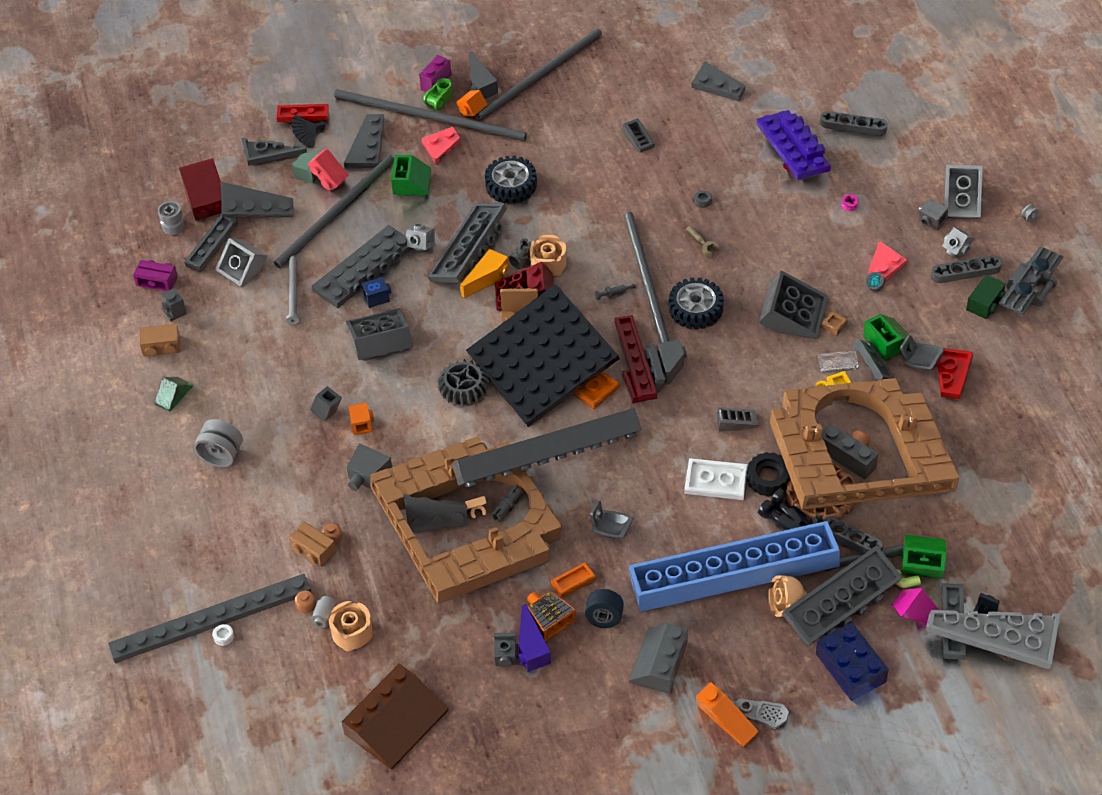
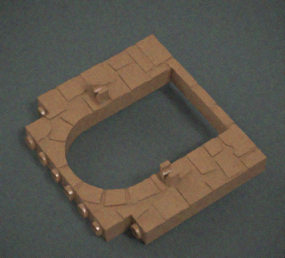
M896 378L785 390L782 401L784 408L772 409L770 425L802 509L956 491L959 476L947 453L922 393L903 394ZM847 399L848 403L859 404L878 413L890 429L910 478L842 486L825 442L822 439V426L820 423L817 424L816 414L823 408L832 405L833 401Z
M476 436L465 440V442L448 446L398 466L370 474V487L438 604L548 562L550 553L548 543L559 540L561 537V530L563 529L561 521L554 516L552 507L546 504L542 491L537 490L533 477L529 476L526 470L520 471V468L514 469L513 474L503 477L502 474L495 475L496 479L490 480L506 483L510 486L515 485L517 486L516 489L518 487L521 488L529 496L530 510L522 522L505 531L498 532L497 527L489 530V537L482 538L471 544H466L450 552H445L428 559L400 511L405 509L403 494L416 498L428 497L433 499L466 487L465 484L458 486L451 463L462 458L509 445L508 442L495 446V448L487 449L486 444L482 443L479 437Z

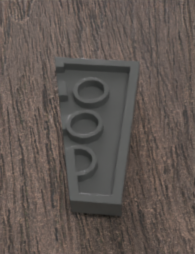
M384 114L366 115L344 161V168H375L379 164Z
M221 182L222 217L294 216L293 198Z

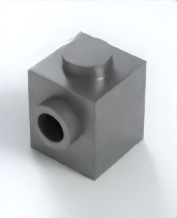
M930 198L918 210L919 221L923 225L930 226L937 231L948 218V208Z

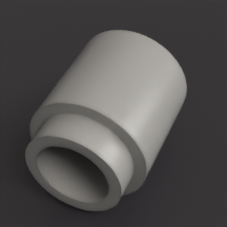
M323 596L317 601L311 617L315 626L319 628L330 626L331 612L336 607V601L333 598Z

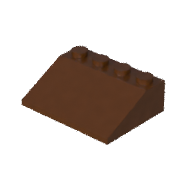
M398 664L341 722L344 735L392 770L449 709L415 674L401 664Z

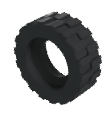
M764 452L752 458L747 468V482H749V487L755 493L770 497L780 488L787 490V482L790 476L782 455ZM763 468H773L778 471L779 476L776 480L767 481L760 478L759 472Z

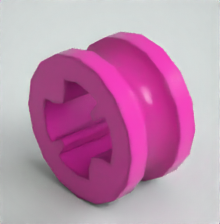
M853 194L845 195L842 199L843 209L847 211L857 209V196Z

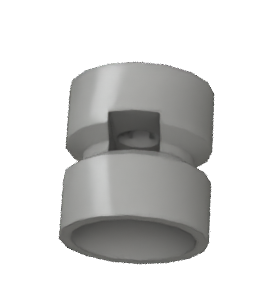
M174 201L162 203L158 207V215L163 232L169 235L179 234L185 227L180 205Z

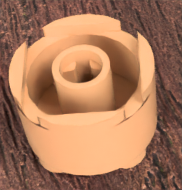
M554 235L540 236L537 241L534 240L531 243V266L542 261L553 273V276H560L567 265L566 244Z
M346 601L333 608L329 625L332 638L339 647L345 651H352L364 646L373 638L370 612L365 605L359 602L356 604L352 603V601Z

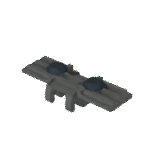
M1040 246L1030 261L1021 263L1006 284L1008 291L999 304L1021 315L1025 313L1030 304L1038 307L1042 306L1047 294L1057 285V280L1051 277L1064 256ZM1045 285L1037 295L1038 290L1034 289V286Z

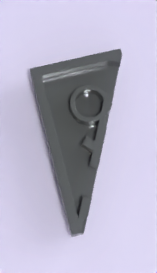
M241 138L248 166L307 153L306 146L294 144L291 147L284 146L283 142L259 139L257 142H251L247 138Z

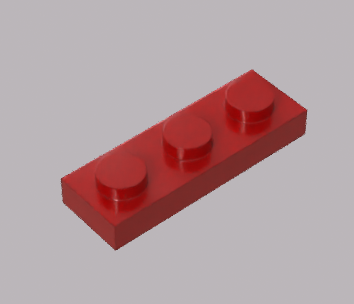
M277 105V122H292L295 114L306 121H327L329 105Z

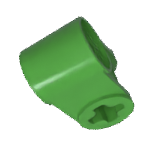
M446 78L438 80L425 93L423 103L434 106L438 111L441 110L453 97L451 81Z

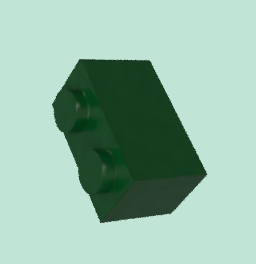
M985 275L968 297L966 310L987 319L990 313L993 314L996 311L998 302L1006 294V283Z

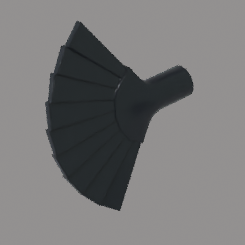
M295 114L292 119L291 128L293 134L301 143L308 147H314L316 131L325 128V123L322 121L313 124Z

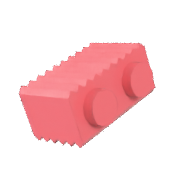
M328 148L320 151L307 163L310 166V171L319 177L322 186L329 191L338 187L349 176Z

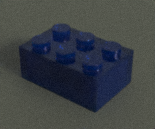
M853 622L817 640L816 655L851 701L887 682L888 667Z

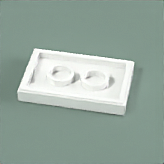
M689 458L684 494L744 500L748 464Z

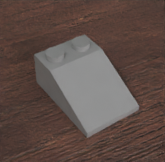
M946 165L944 206L948 208V217L981 218L983 166Z

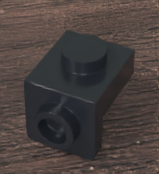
M980 593L973 611H978V614L998 612L1000 601L991 595Z

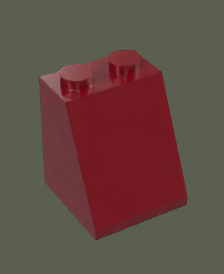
M211 158L180 167L179 170L185 194L195 221L222 213L221 180L214 159Z

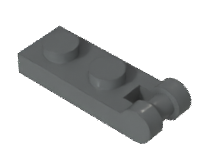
M856 340L853 343L854 350L861 353L864 363L871 369L876 381L894 378L872 342Z

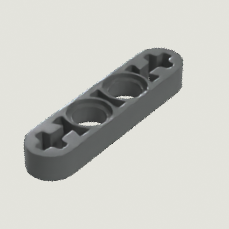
M825 111L820 115V125L824 128L882 136L887 132L888 123L884 119ZM841 121H848L849 123L843 124ZM865 123L866 126H859L858 124Z
M987 256L935 265L932 268L931 279L937 283L996 274L1001 270L1002 260L997 256ZM971 266H978L980 269L973 270ZM953 269H960L962 272L955 273Z
M816 515V517L812 518V522L814 524L823 522L822 516L824 515ZM831 516L825 518L836 542L861 554L867 553L875 546H878L882 551L883 543L880 539ZM841 529L844 532L835 533L834 530ZM858 537L861 540L858 542H854L851 540V538Z

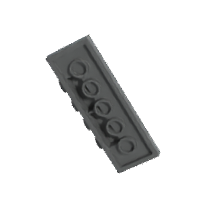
M475 203L427 277L430 282L460 283L464 275H469L486 254L489 246L494 244L496 235L502 232L500 219L507 210L505 203Z
M386 226L314 283L312 291L338 309L363 289L362 283L374 280L412 249L407 247L406 236L392 226Z
M875 546L785 609L781 614L808 647L825 635L828 638L838 631L836 627L840 624L844 627L853 621L852 616L856 613L859 616L869 609L867 605L871 602L874 604L880 602L884 598V592L901 581L903 577L879 547Z

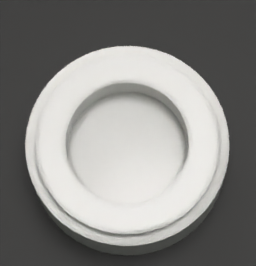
M226 624L217 626L213 630L215 643L220 646L230 644L234 639L233 629Z

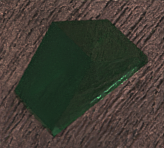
M163 377L154 402L155 405L170 412L193 387V384L179 377Z

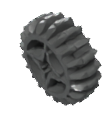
M465 359L463 362L457 360L455 364L449 363V367L444 366L443 371L440 372L438 389L443 399H446L448 403L453 401L454 405L460 403L462 407L464 403L471 405L472 401L477 403L478 398L483 399L484 394H487L489 388L488 374L484 367H480L479 362L474 364L472 360L470 362H466Z

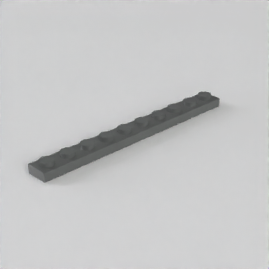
M304 573L111 641L108 644L114 662L118 663L216 628L219 625L227 624L295 600V596L299 592H311V588Z

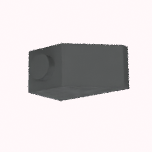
M680 340L657 344V353L662 361L661 368L666 376V384L672 382L684 366V358L687 357L685 346H681Z

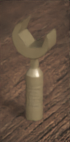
M691 225L686 228V231L698 243L703 244V255L712 258V252L708 250L713 248L718 251V244L713 241L705 242L704 238Z

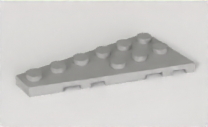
M931 610L926 632L1050 669L1060 614L1053 613L1052 616L1042 615V613L1023 615L1021 612H988V614H978V611L958 613L951 610Z

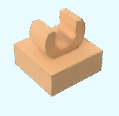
M485 496L464 502L466 503V510H471L470 516L472 519L476 518L474 512L477 509L481 511L482 516L486 515V510L483 507L487 504Z

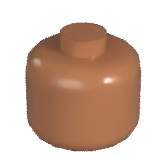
M855 430L851 434V437L868 446L870 437L866 433Z
M329 523L323 527L322 533L334 540L336 544L342 540V531L339 525Z
M301 591L295 596V605L299 612L309 613L316 607L315 597L312 592Z

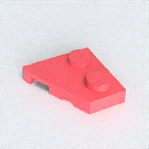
M454 127L422 138V144L435 164L440 162L441 156L447 155L451 152L452 148L460 143V137Z
M880 241L869 268V274L871 272H879L883 275L886 282L907 264V259Z

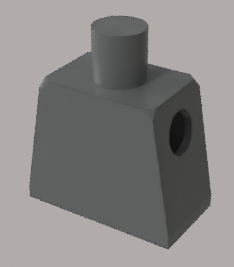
M359 443L347 465L348 478L350 479L348 486L354 491H357L361 485L371 489L370 474L392 468L391 457Z

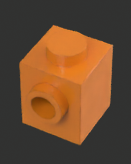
M480 90L469 91L456 102L464 116H475L488 105Z
M367 403L348 406L353 435L373 432L371 421H374L372 409L368 410Z

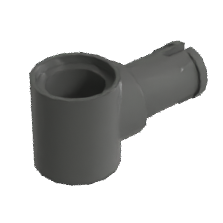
M526 238L520 240L515 252L509 256V262L517 269H520L530 260L529 248L531 247V242H528Z

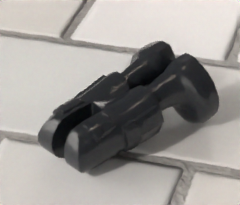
M783 488L778 489L771 501L765 500L758 509V514L762 518L777 522L776 526L782 531L814 524L798 507L788 506L786 503L787 492Z

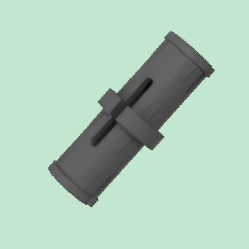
M512 486L507 495L499 500V505L490 514L493 520L501 522L507 512L514 508L515 502L523 494L521 488L518 487L516 490L517 486Z

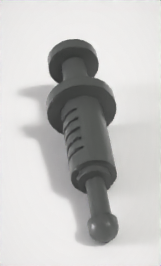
M621 285L613 288L608 286L603 292L595 291V298L597 300H600L602 296L612 298V295L623 293L626 289L635 288L636 285Z

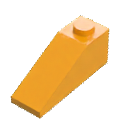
M489 249L460 284L461 297L466 298L494 284L506 275L510 268L508 257Z

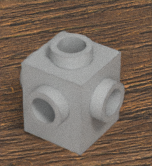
M422 223L414 224L406 232L407 247L422 251L434 246L435 228L427 227Z
M953 227L951 232L945 236L942 246L947 249L946 253L949 255L963 257L970 251L971 243L975 238L963 230Z

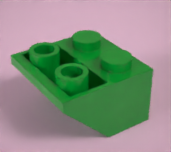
M395 155L391 177L393 195H428L431 167L413 155Z
M879 314L865 321L863 336L868 342L874 344L885 361L902 353L900 347L909 334L894 318ZM910 342L907 344L906 350L910 349Z
M905 534L901 573L904 575L942 579L945 572L946 539Z

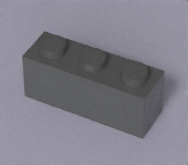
M829 424L822 431L821 436L831 459L863 479H866L875 470L878 452L832 424Z

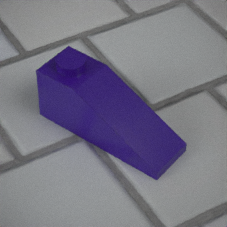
M524 604L521 611L520 653L517 654L521 666L525 665L527 671L530 672L550 664L551 654L527 605Z

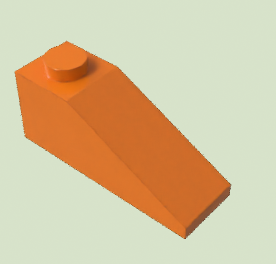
M712 682L696 695L698 707L743 747L759 734V731Z

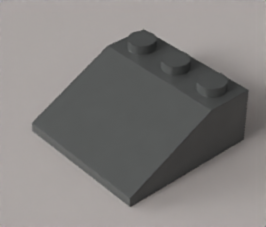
M781 270L769 283L759 323L776 332L817 339L828 295Z
M400 308L346 321L358 360L367 361L375 356H387L395 351L404 352L413 347L409 325Z

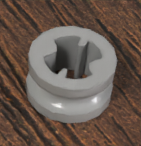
M1029 204L1022 210L1021 217L1026 218L1027 222H1031L1038 216L1039 209L1035 208L1033 204Z

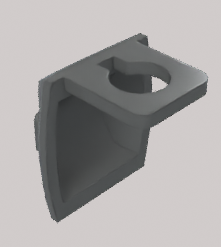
M907 335L900 347L906 360L905 364L924 370H934L944 353V349L941 347L915 343L911 335ZM909 342L911 352L906 351V347Z
M598 500L590 513L591 530L614 539H623L634 517L624 513L603 510L601 501Z

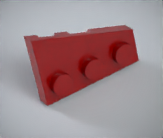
M943 348V356L937 365L941 397L960 399L972 363L973 352Z

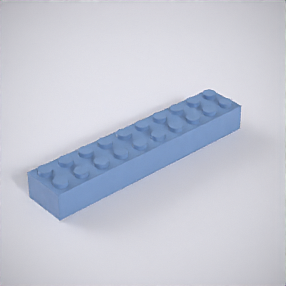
M828 521L629 565L630 582L639 610L642 612L770 583L778 575L796 577L840 567V550Z

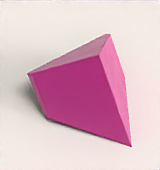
M923 588L904 589L892 603V607L896 609L902 618L918 621L926 626L931 610H939Z

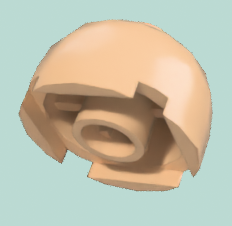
M775 576L771 581L775 582L774 586L769 588L771 611H776V617H784L781 613L807 595L801 582L792 576Z

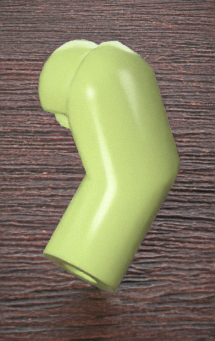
M918 575L907 578L902 576L901 581L895 584L905 589L921 585V581Z

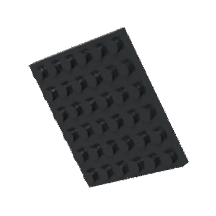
M556 284L466 349L475 363L479 362L480 367H484L491 383L527 427L620 359L619 355Z

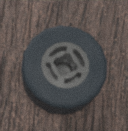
M610 589L595 590L587 598L585 616L592 625L599 628L614 627L622 619L624 601L618 593Z

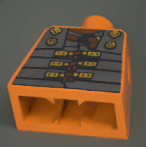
M532 592L527 597V601L530 603L528 609L545 642L576 621L575 609L552 592H548L542 597L536 592Z

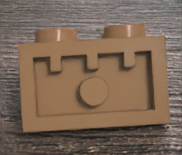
M501 289V324L538 297V289Z

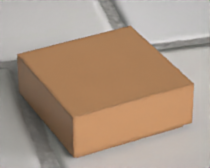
M832 311L822 322L821 327L838 335L847 325L848 320Z

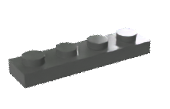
M221 214L184 261L185 266L201 272L238 224L237 218L222 217Z
M942 583V610L964 613L963 584ZM943 637V659L965 660V643Z

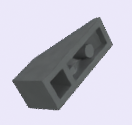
M470 52L471 91L480 90L484 99L497 94V80L475 54Z

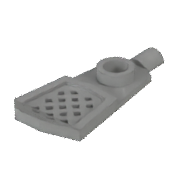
M741 698L737 701H732L746 718L773 729H777L786 723L789 715L788 709L779 703ZM748 705L750 708L744 709L742 706Z

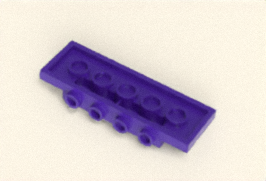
M787 110L757 118L758 127L797 180L831 171V165L823 156L825 154L824 145L818 144L817 136L811 134L809 125H804L802 116L798 117L795 113L791 114Z

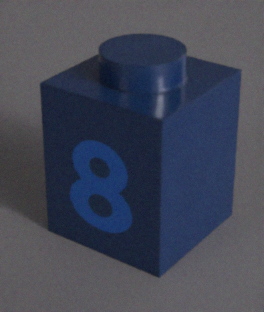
M383 277L362 283L364 297L369 308L390 302L389 294H392L389 283H385Z

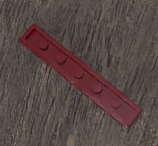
M633 315L614 318L638 401L657 399V391Z

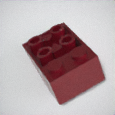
M541 261L496 281L497 311H502L501 289H538L539 297L554 285L553 273Z

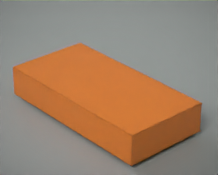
M584 562L550 581L552 587L562 599L595 581L596 575Z

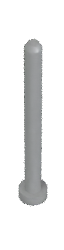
M295 256L289 258V314L286 316V322L289 325L299 323Z

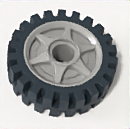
M505 156V159L500 157L498 161L494 160L493 164L490 163L485 170V186L488 195L490 194V197L495 198L498 202L501 200L502 203L509 201V204H513L514 200L516 203H519L520 199L525 201L527 197L530 198L537 187L535 167L532 163H529V160H523V157L517 159L516 156H512V158Z
M693 277L690 278L689 282L687 279H684L683 284L678 282L677 286H673L672 291L669 293L670 316L672 319L674 318L676 323L679 322L682 327L686 324L688 329H691V326H694V329H698V326L704 329L706 324L710 327L713 325V322L716 323L718 318L720 319L724 306L723 293L720 291L719 286L715 287L714 282L709 284L708 279L702 281V278L698 277L697 281H695Z

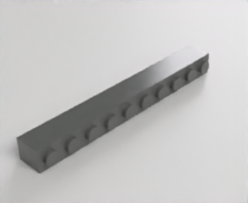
M631 408L462 458L451 464L458 486L465 484L467 488L476 485L477 480L483 479L484 482L496 479L495 475L502 474V477L513 474V470L520 468V471L532 468L531 464L534 463L540 466L549 463V459L554 457L556 460L566 458L567 453L573 452V455L585 452L584 448L587 447L593 450L602 447L601 443L608 442V445L619 442V438L624 436L625 439L636 437V432L641 431L642 428L636 409Z

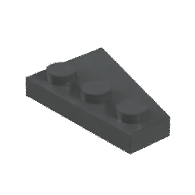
M705 61L692 81V88L736 101H739L745 92L744 84Z
M403 494L407 523L412 532L468 525L466 503L448 500L436 501L430 500L428 497L416 498Z

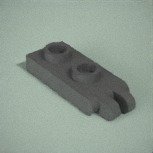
M648 343L644 353L656 391L660 392L662 385L665 384L666 376L662 372V361L658 357L657 349L653 344Z

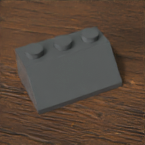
M670 623L649 628L629 683L670 694L688 642V628Z

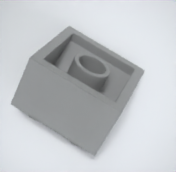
M229 238L215 270L243 287L261 272L268 255L243 239Z

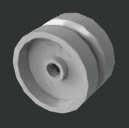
M210 419L204 423L200 435H198L193 445V449L196 455L204 462L217 467H228L232 465L237 451L243 442V436L232 424L218 419Z

